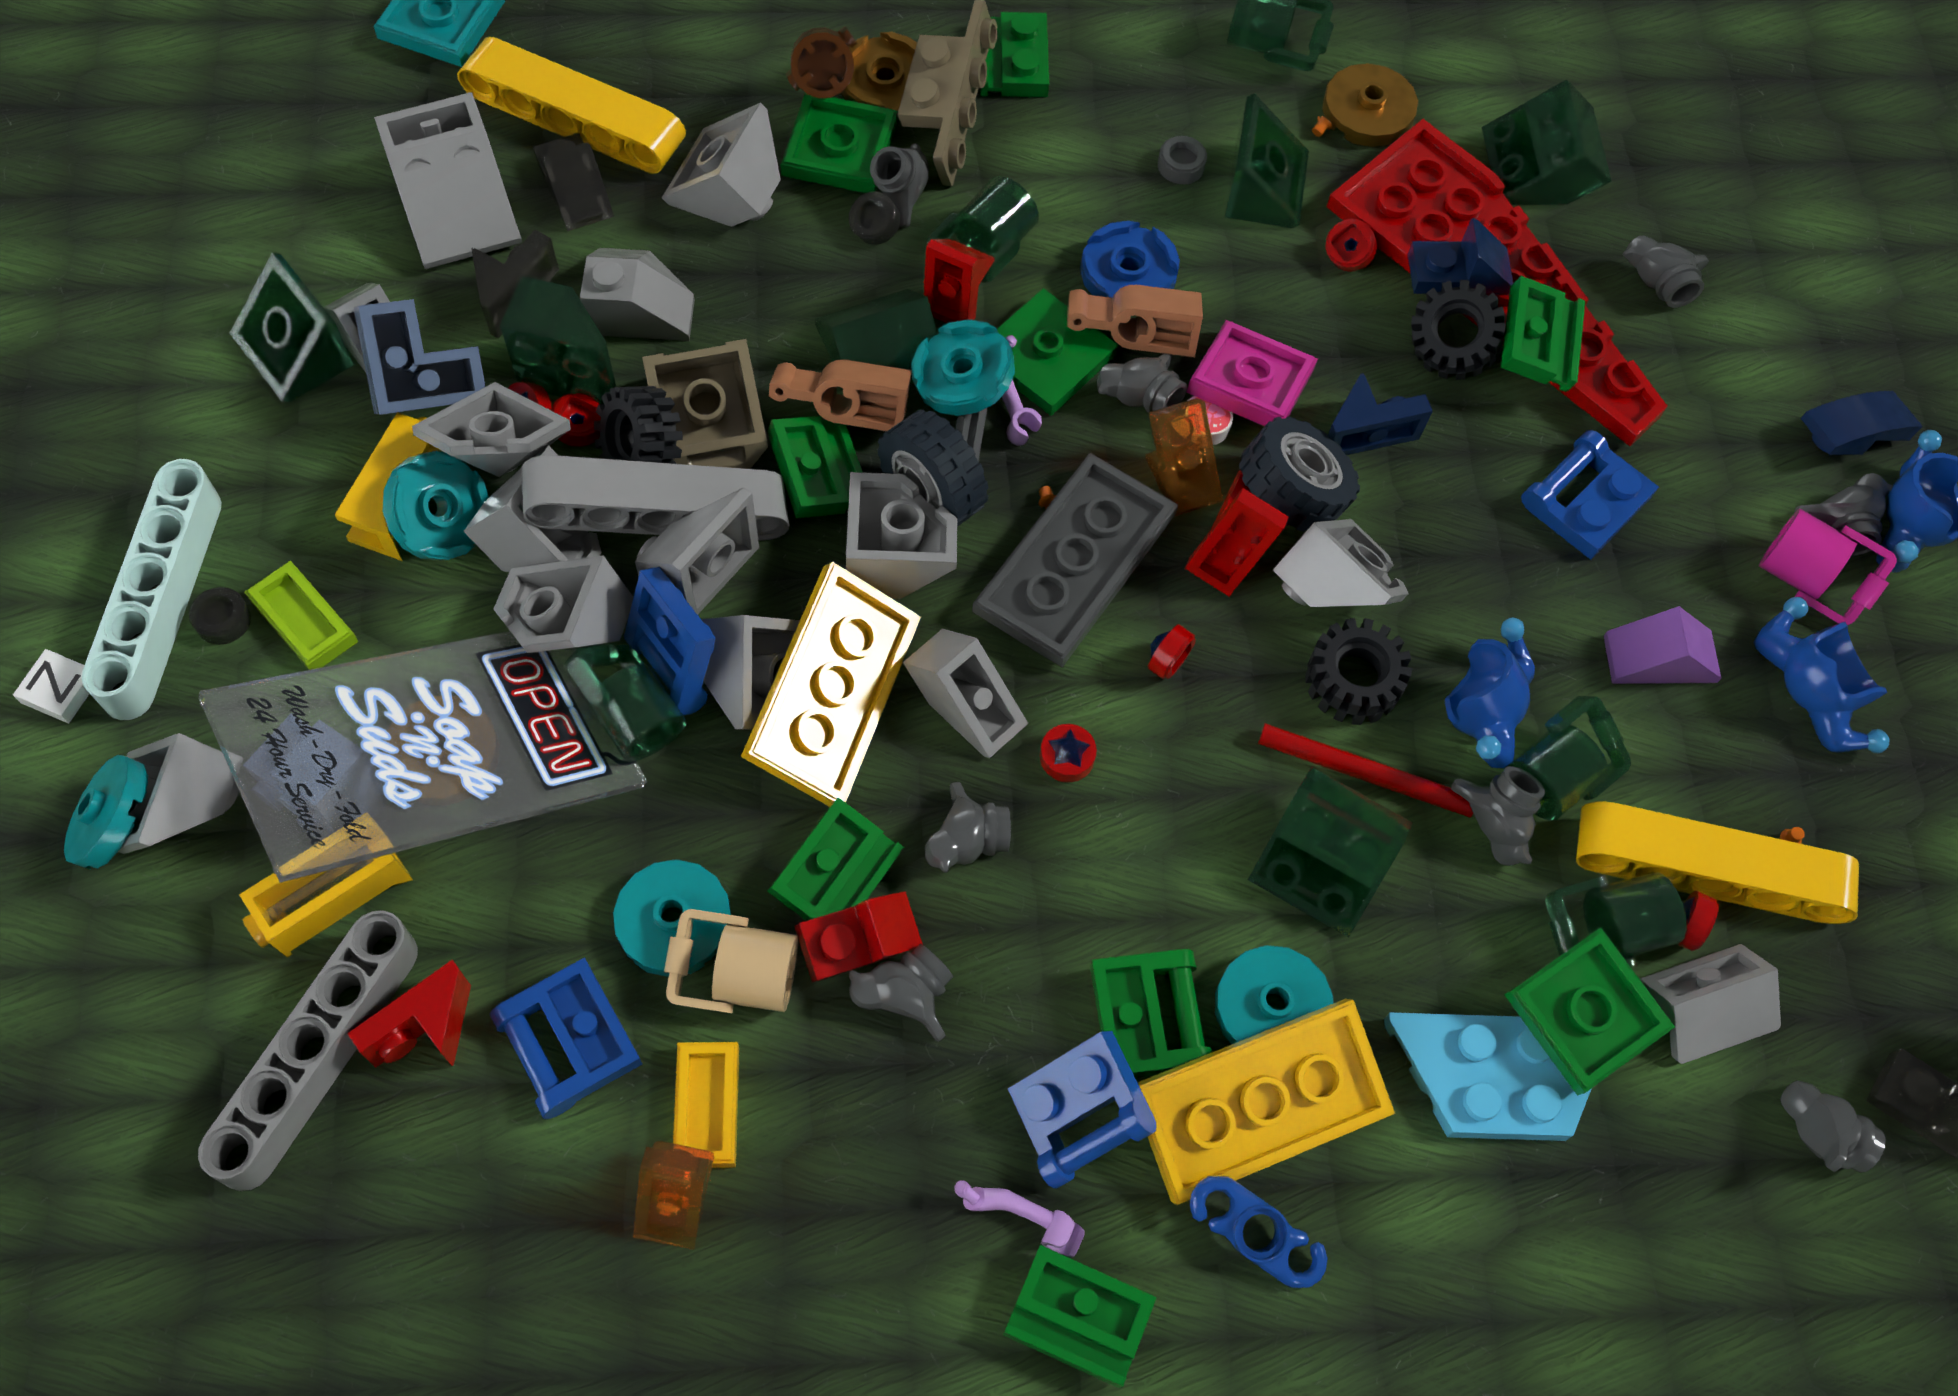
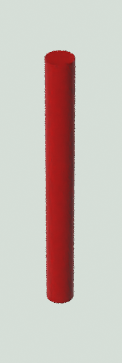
M1264 724L1258 744L1469 818L1473 815L1469 802L1455 793L1451 787L1281 728Z

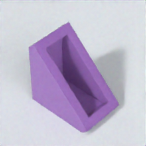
M1680 606L1608 630L1604 634L1612 684L1718 683L1721 679L1712 631Z

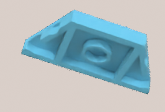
M1390 1012L1384 1018L1385 1029L1390 1037L1396 1036L1412 1065L1409 1068L1411 1075L1419 1089L1431 1099L1433 1105L1432 1112L1447 1137L1566 1141L1574 1135L1591 1089L1580 1095L1574 1092L1520 1017Z

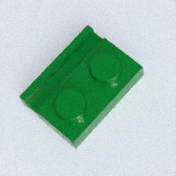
M1001 12V17H990L995 19L997 23V40L995 47L988 50L986 58L987 78L985 86L980 88L981 96H988V91H1001L1002 96L1048 97L1047 13Z
M1520 276L1510 286L1501 368L1545 385L1550 381L1560 385L1559 390L1563 392L1571 389L1578 382L1585 300L1578 298L1573 302L1565 298V292Z
M821 416L772 419L767 434L782 478L784 479L795 517L805 518L845 514L849 507L850 472L863 473L846 425L822 420Z
M838 797L824 813L767 892L806 921L856 906L868 899L904 846L898 842L894 843L883 834V830Z
M1040 1245L1003 1335L1121 1389L1124 1386L1127 1373L1135 1357L1157 1297Z

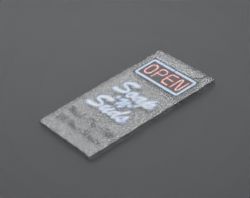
M511 631L202 690L198 697L200 706L206 714L270 859L273 872L277 875L280 883L644 788L647 783L643 772L576 647L527 653Z

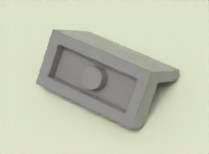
M1742 944L1640 978L1641 982L1675 1026V1028L1669 1031L1671 1056L1681 1064L1774 1032L1781 1026L1778 969Z

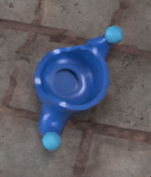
M1925 430L1920 434L1918 448L1901 466L1899 478L1894 483L1886 500L1887 518L1891 526L1881 546L1890 550L1897 558V563L1891 571L1894 573L1907 569L1924 547L1944 546L1958 539V457L1946 453H1932V451L1937 450L1941 446L1942 436L1934 430ZM1877 554L1876 562L1880 565L1884 558Z
M1801 597L1790 598L1783 605V611L1771 619L1758 632L1754 640L1756 649L1776 667L1784 671L1785 685L1790 696L1798 705L1807 710L1815 732L1826 749L1835 753L1868 749L1877 754L1884 752L1889 746V737L1886 732L1874 729L1865 734L1853 731L1850 726L1854 710L1875 701L1888 692L1885 687H1880L1876 684L1860 661L1851 642L1848 625L1846 622H1842L1822 629L1806 638L1794 637L1789 634L1790 626L1794 620L1805 616L1809 607L1807 602Z
M1513 617L1506 619L1501 625V635L1508 641V647L1506 644L1494 639H1478L1471 645L1468 652L1471 666L1466 676L1445 698L1448 719L1457 730L1476 739V752L1491 768L1504 769L1514 761L1515 728L1523 720L1530 704L1529 684L1535 675L1534 663L1523 640L1524 624L1520 619Z

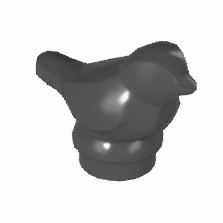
M917 143L912 144L910 148L904 149L893 146L882 148L874 155L870 164V173L875 185L883 192L887 201L897 210V227L903 229L908 228L910 225L913 206L922 194L928 180L929 163Z
M1638 236L1633 239L1623 253L1628 262L1637 269L1644 284L1656 289L1658 298L1665 301L1671 308H1678L1691 303L1704 290L1701 270L1709 262L1705 255H1694V253L1679 245L1658 243L1647 236Z
M1162 354L1160 357L1135 358L1125 364H1106L1101 368L1097 377V388L1100 394L1116 397L1127 406L1144 407L1149 414H1157L1164 419L1170 417L1182 403L1187 391V384L1179 379L1177 373L1167 370L1173 359L1171 354Z
M1875 473L1866 474L1858 479L1853 486L1838 492L1823 503L1797 506L1794 509V513L1800 508L1840 532L1846 525L1880 544L1882 541L1880 533L1883 527L1880 519L1884 516L1886 509L1885 498L1888 496L1893 485L1887 484L1881 476ZM1857 542V546L1851 556L1864 554L1871 550Z
M1512 766L1506 767L1501 774L1496 775L1492 779L1490 786H1478L1464 779H1455L1451 789L1469 802L1479 826L1490 840L1495 860L1507 866L1519 863L1530 864L1532 858L1529 854L1528 841L1533 836L1536 825L1533 814L1539 810L1541 806L1540 800L1545 794L1542 784L1530 773Z
M960 782L950 783V795L953 806L940 830L929 838L925 846V859L927 863L932 867L939 868L943 873H947L949 868L956 863L962 865L973 863L981 853L987 856H994L995 852H1008L1011 840V820L1008 806H995L993 802H988L981 806L966 795Z
M919 944L911 953L906 951L900 962L886 961L877 965L868 973H858L854 970L849 972L851 981L849 994L852 1001L858 1007L867 1010L882 1009L916 1019L927 1028L937 1042L946 1037L935 1014L934 997L940 996L946 991L944 986L953 978V974L927 947Z
M1798 1080L1789 1084L1783 1091L1780 1098L1781 1105L1795 1120L1800 1139L1818 1158L1824 1160L1827 1168L1833 1172L1843 1168L1863 1173L1877 1164L1885 1148V1135L1882 1130L1875 1127L1872 1120L1862 1115H1856L1854 1108L1848 1101L1838 1096L1821 1093L1812 1084Z

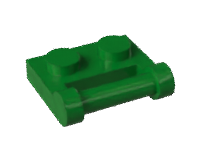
M1177 949L1092 959L1090 970L1100 1031L1113 1032L1135 1078L1155 1076L1212 1053L1211 1047H1205L1192 972L1197 970L1193 950ZM1164 975L1169 977L1182 1049L1167 1051L1154 976Z

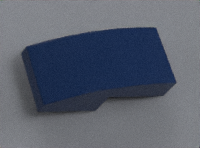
M1877 391L1845 397L1808 410L1801 417V420L1812 432V440L1815 445L1829 455H1863L1876 440L1909 441L1923 427L1894 391Z

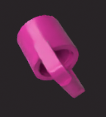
M1799 508L1773 540L1761 559L1759 567L1798 589L1799 591L1794 597L1803 598L1810 607L1835 622H1846L1847 625H1850L1858 618L1864 608L1870 610L1889 585V582L1885 581V579L1895 567L1897 558L1890 550L1845 525L1840 532ZM1858 542L1884 559L1874 573L1870 572L1852 596L1853 602L1843 616L1816 601V599L1828 589L1853 554Z

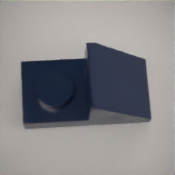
M1475 218L1470 220L1462 242L1412 241L1408 260L1413 294H1426L1432 288H1435L1438 293L1442 291V283L1451 281L1452 288L1460 287V280H1469V288L1473 289L1476 288L1478 283L1485 286L1486 294L1488 295L1491 293L1495 295H1509L1513 279L1508 249Z
M1361 373L1332 423L1328 437L1340 445L1345 455L1419 440L1433 410L1425 394L1410 398L1397 396L1377 405L1367 379Z

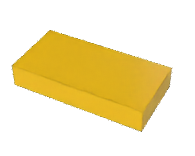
M738 1042L677 1043L672 1165L674 1168L736 1167L739 1077Z

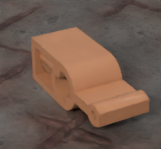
M1127 285L1122 287L1114 294L1113 298L1088 295L1082 289L1070 291L1067 313L1068 328L1074 331H1081L1085 328L1111 331V335L1117 344L1131 350L1195 357L1203 320L1201 293L1144 285Z
M835 360L829 363L820 373L797 369L793 364L786 362L777 365L769 385V397L780 402L788 398L814 402V407L818 414L825 420L833 423L888 431L905 419L912 370L851 360ZM837 387L843 388V395L837 394Z

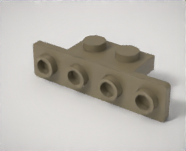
M985 0L974 1L965 37L919 35L898 111V117L903 127L940 129L933 154V162L941 183L945 186H953L957 169H962L964 166L968 128H973L976 121L977 107L975 99L978 88H983L986 83V58L988 50L993 49L996 45L997 23L995 19L990 18Z

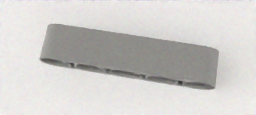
M556 455L532 457L521 466L524 520L528 524L539 528L660 535L671 523L744 487L753 495L759 541L778 538L789 529L784 479L780 474L773 471Z
M383 910L371 911L361 916L354 923L207 1131L199 1146L198 1160L201 1168L210 1177L229 1188L246 1191L262 1185L276 1168L357 1048L347 1033L386 1007L414 966L418 952L417 944L401 920L393 913ZM396 936L394 946L388 952L382 955H372L374 945L381 938ZM351 986H361L359 996L352 1004L345 1007H337V1000L345 989ZM316 1037H324V1045L321 1051L309 1060H301L303 1047ZM286 1089L287 1097L284 1105L278 1111L264 1115L266 1100L274 1092ZM241 1144H248V1155L245 1161L239 1167L227 1171L226 1159L229 1153Z

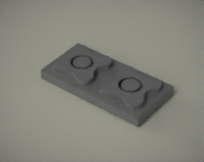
M1089 453L973 602L972 612L1062 668L1176 515L1178 504Z

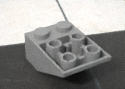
M472 92L374 117L425 269L522 243Z

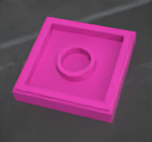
M1226 320L1190 379L1186 393L1265 426L1276 417H1281L1282 419L1289 417L1311 377L1318 359Z

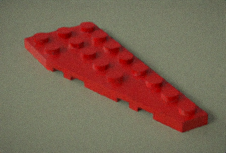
M1421 119L1330 194L1326 207L1342 220L1358 219L1369 225L1376 237L1377 248L1409 273L1408 252L1412 241L1462 242L1470 220L1472 218L1477 219L1508 249L1513 283L1520 276H1524L1565 292V298L1573 302L1578 298L1585 300L1578 382L1567 392L1559 390L1560 385L1551 381L1548 383L1628 446L1637 441L1662 416L1668 407L1635 361L1627 362L1611 341L1614 333L1604 320L1597 322L1586 307L1589 299L1548 243L1540 244L1526 225L1529 218L1520 205L1513 207L1503 194L1505 185L1497 174L1425 119ZM1496 295L1498 307L1503 306L1506 327L1509 295ZM1462 314L1478 327L1477 323L1472 317L1466 314Z

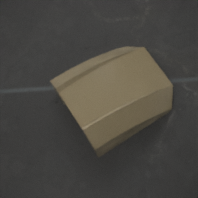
M747 340L725 342V345L671 355L661 353L642 357L648 386H656V388L665 390V398L671 397L675 403L671 413L679 412L681 421L675 424L676 431H682L683 440L676 442V446L682 449L681 458L673 459L676 464L751 469L768 448Z

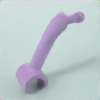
M1013 335L1006 337L1012 349L1016 345L1017 340ZM1012 379L1009 389L1002 396L1011 418L1006 434L1012 444L1021 446L1027 443L1029 436L1018 424H1023L1030 430L1037 432L1042 422L1041 416L1037 411L1032 408H1023Z
M958 1181L955 1184V1193L959 1197L964 1198L963 1204L966 1209L971 1211L1004 1210L1022 1216L1047 1229L1041 1241L1043 1246L1069 1258H1073L1077 1254L1085 1231L1065 1212L1060 1210L1049 1211L1007 1189L971 1188L970 1184L966 1181Z

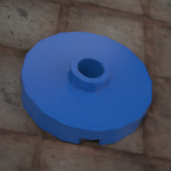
M1121 221L1109 223L1091 235L1083 250L1080 273L1084 286L1092 295L1113 298L1120 288L1127 285L1174 289L1180 259L1175 245L1162 231L1152 227V231L1141 228L1140 222Z

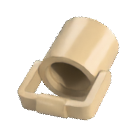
M688 909L679 918L676 937L670 936L664 972L669 973L666 989L667 999L679 1006L733 1013L734 1005L785 1012L789 1003L795 975L798 935L749 928V918ZM694 920L725 924L715 959L712 982L713 1001L680 996L683 978L687 976L694 941L691 940Z

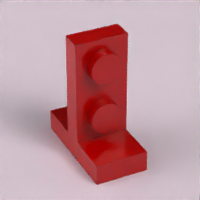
M1240 470L1233 481L1211 530L1192 553L1184 568L1227 596L1233 593L1284 530L1289 516L1252 494L1248 486H1245L1242 479L1243 473Z

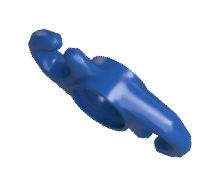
M1208 1176L1197 1183L1191 1193L1189 1205L1193 1219L1199 1222L1207 1218L1206 1198L1214 1191H1222L1228 1196L1230 1206L1225 1215L1209 1220L1208 1225L1212 1232L1225 1236L1240 1254L1290 1288H1309L1321 1280L1326 1271L1328 1260L1323 1244L1316 1242L1310 1246L1312 1265L1305 1272L1296 1273L1289 1267L1288 1257L1290 1251L1295 1247L1308 1244L1309 1237L1306 1232L1293 1228L1281 1212L1228 1176ZM1254 1215H1268L1275 1229L1272 1241L1262 1249L1249 1248L1243 1239L1245 1223Z

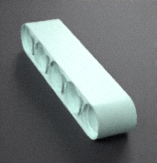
M189 459L170 461L157 472L83 668L81 679L84 688L111 717L118 720H132L141 716L150 708L154 701L221 511L222 502L217 491L202 467ZM143 632L140 636L131 640L136 634ZM125 681L121 687L112 691L118 683Z

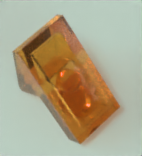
M1195 398L1149 412L1156 451L1145 454V457L1163 496L1178 504L1175 516L1222 502L1223 497L1205 401Z
M656 1141L653 1148L646 1147L639 1173L634 1238L689 1249L695 1248L714 1162L713 1152L663 1141Z

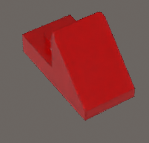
M931 239L926 246L922 313L947 324L968 319L975 320L978 287L993 264L994 257L952 239Z
M906 891L870 898L856 906L814 918L795 926L812 983L904 954L906 951H913L919 944H922Z
M451 960L347 1033L358 1051L376 1068L383 1062L392 1063L407 1055L417 1044L416 1039L426 1032L440 1053L453 1066L471 985L455 962Z

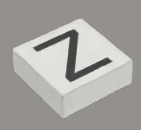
M45 649L13 696L21 704L69 724L90 694L84 688L81 679L84 665Z

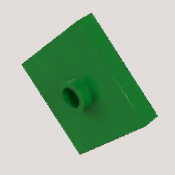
M805 93L780 164L781 176L875 195L878 187L871 176L870 164L874 155L879 150L891 146L898 124V110L835 97L816 98Z
M1042 288L1005 321L997 331L1004 338L1013 335L1017 340L1016 345L1012 348L1015 365L1013 382L1016 389L1052 416L1090 381L1102 367L1117 356L1119 345L1098 329L1085 328L1081 331H1074L1068 328V306Z
M1602 928L1590 933L1504 994L1577 1095L1589 1091L1675 1028L1674 1024Z

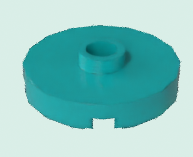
M969 319L950 322L938 328L939 334L933 336L929 341L926 337L918 345L911 362L912 380L924 403L939 413L961 416L984 410L995 404L1009 389L1015 374L1014 355L1009 342L998 333L997 328L987 322Z
M432 451L408 457L392 471L384 488L383 514L389 532L403 549L422 559L449 560L465 555L476 545H473L474 542L467 536L464 530L483 503L489 498L485 483L477 471H472L468 465L463 463L464 461L445 452ZM430 498H433L437 504L435 515H432L429 511L428 502Z
M116 755L106 761L93 776L82 793L67 829L64 845V854L67 862L91 870L90 867L97 869L107 864L121 849L135 825L133 822L136 817L128 815L132 801L135 800L142 803V800H145L148 774L143 763L126 756Z
M677 859L653 863L635 873L619 892L613 911L615 935L626 955L644 971L669 977V973H665L664 968L670 936L676 937L679 919L674 922L662 920V914L665 910L675 907L682 910V913L688 909L731 915L728 895L718 878L699 864ZM694 920L691 940L694 941L688 974H692L704 967V963L711 960L717 954L725 924Z
M1265 945L1245 951L1228 965L1215 991V1015L1222 1034L1231 1044L1333 1004V994L1323 972L1310 958L1288 947ZM1269 994L1281 996L1285 1002V1009L1275 1010L1271 1008L1266 1001V996Z

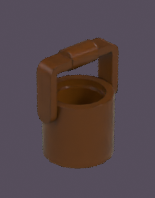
M846 26L839 31L819 27L802 33L793 45L791 69L786 73L787 80L796 91L802 89L806 94L816 98H832L840 94L852 79L854 61L850 47L852 48L857 44L856 39Z

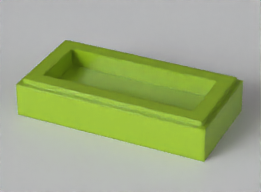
M291 560L244 592L250 602L312 674L358 643L351 629Z

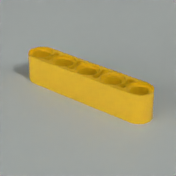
M486 37L457 73L460 85L467 93L472 92L474 98L480 102L648 173H659L686 135L685 127L680 119L667 109L498 38Z
M1591 802L1581 808L1576 863L1585 870L1689 894L1697 890L1720 901L1819 923L1843 924L1852 922L1858 917L1859 862L1850 855L1614 802Z

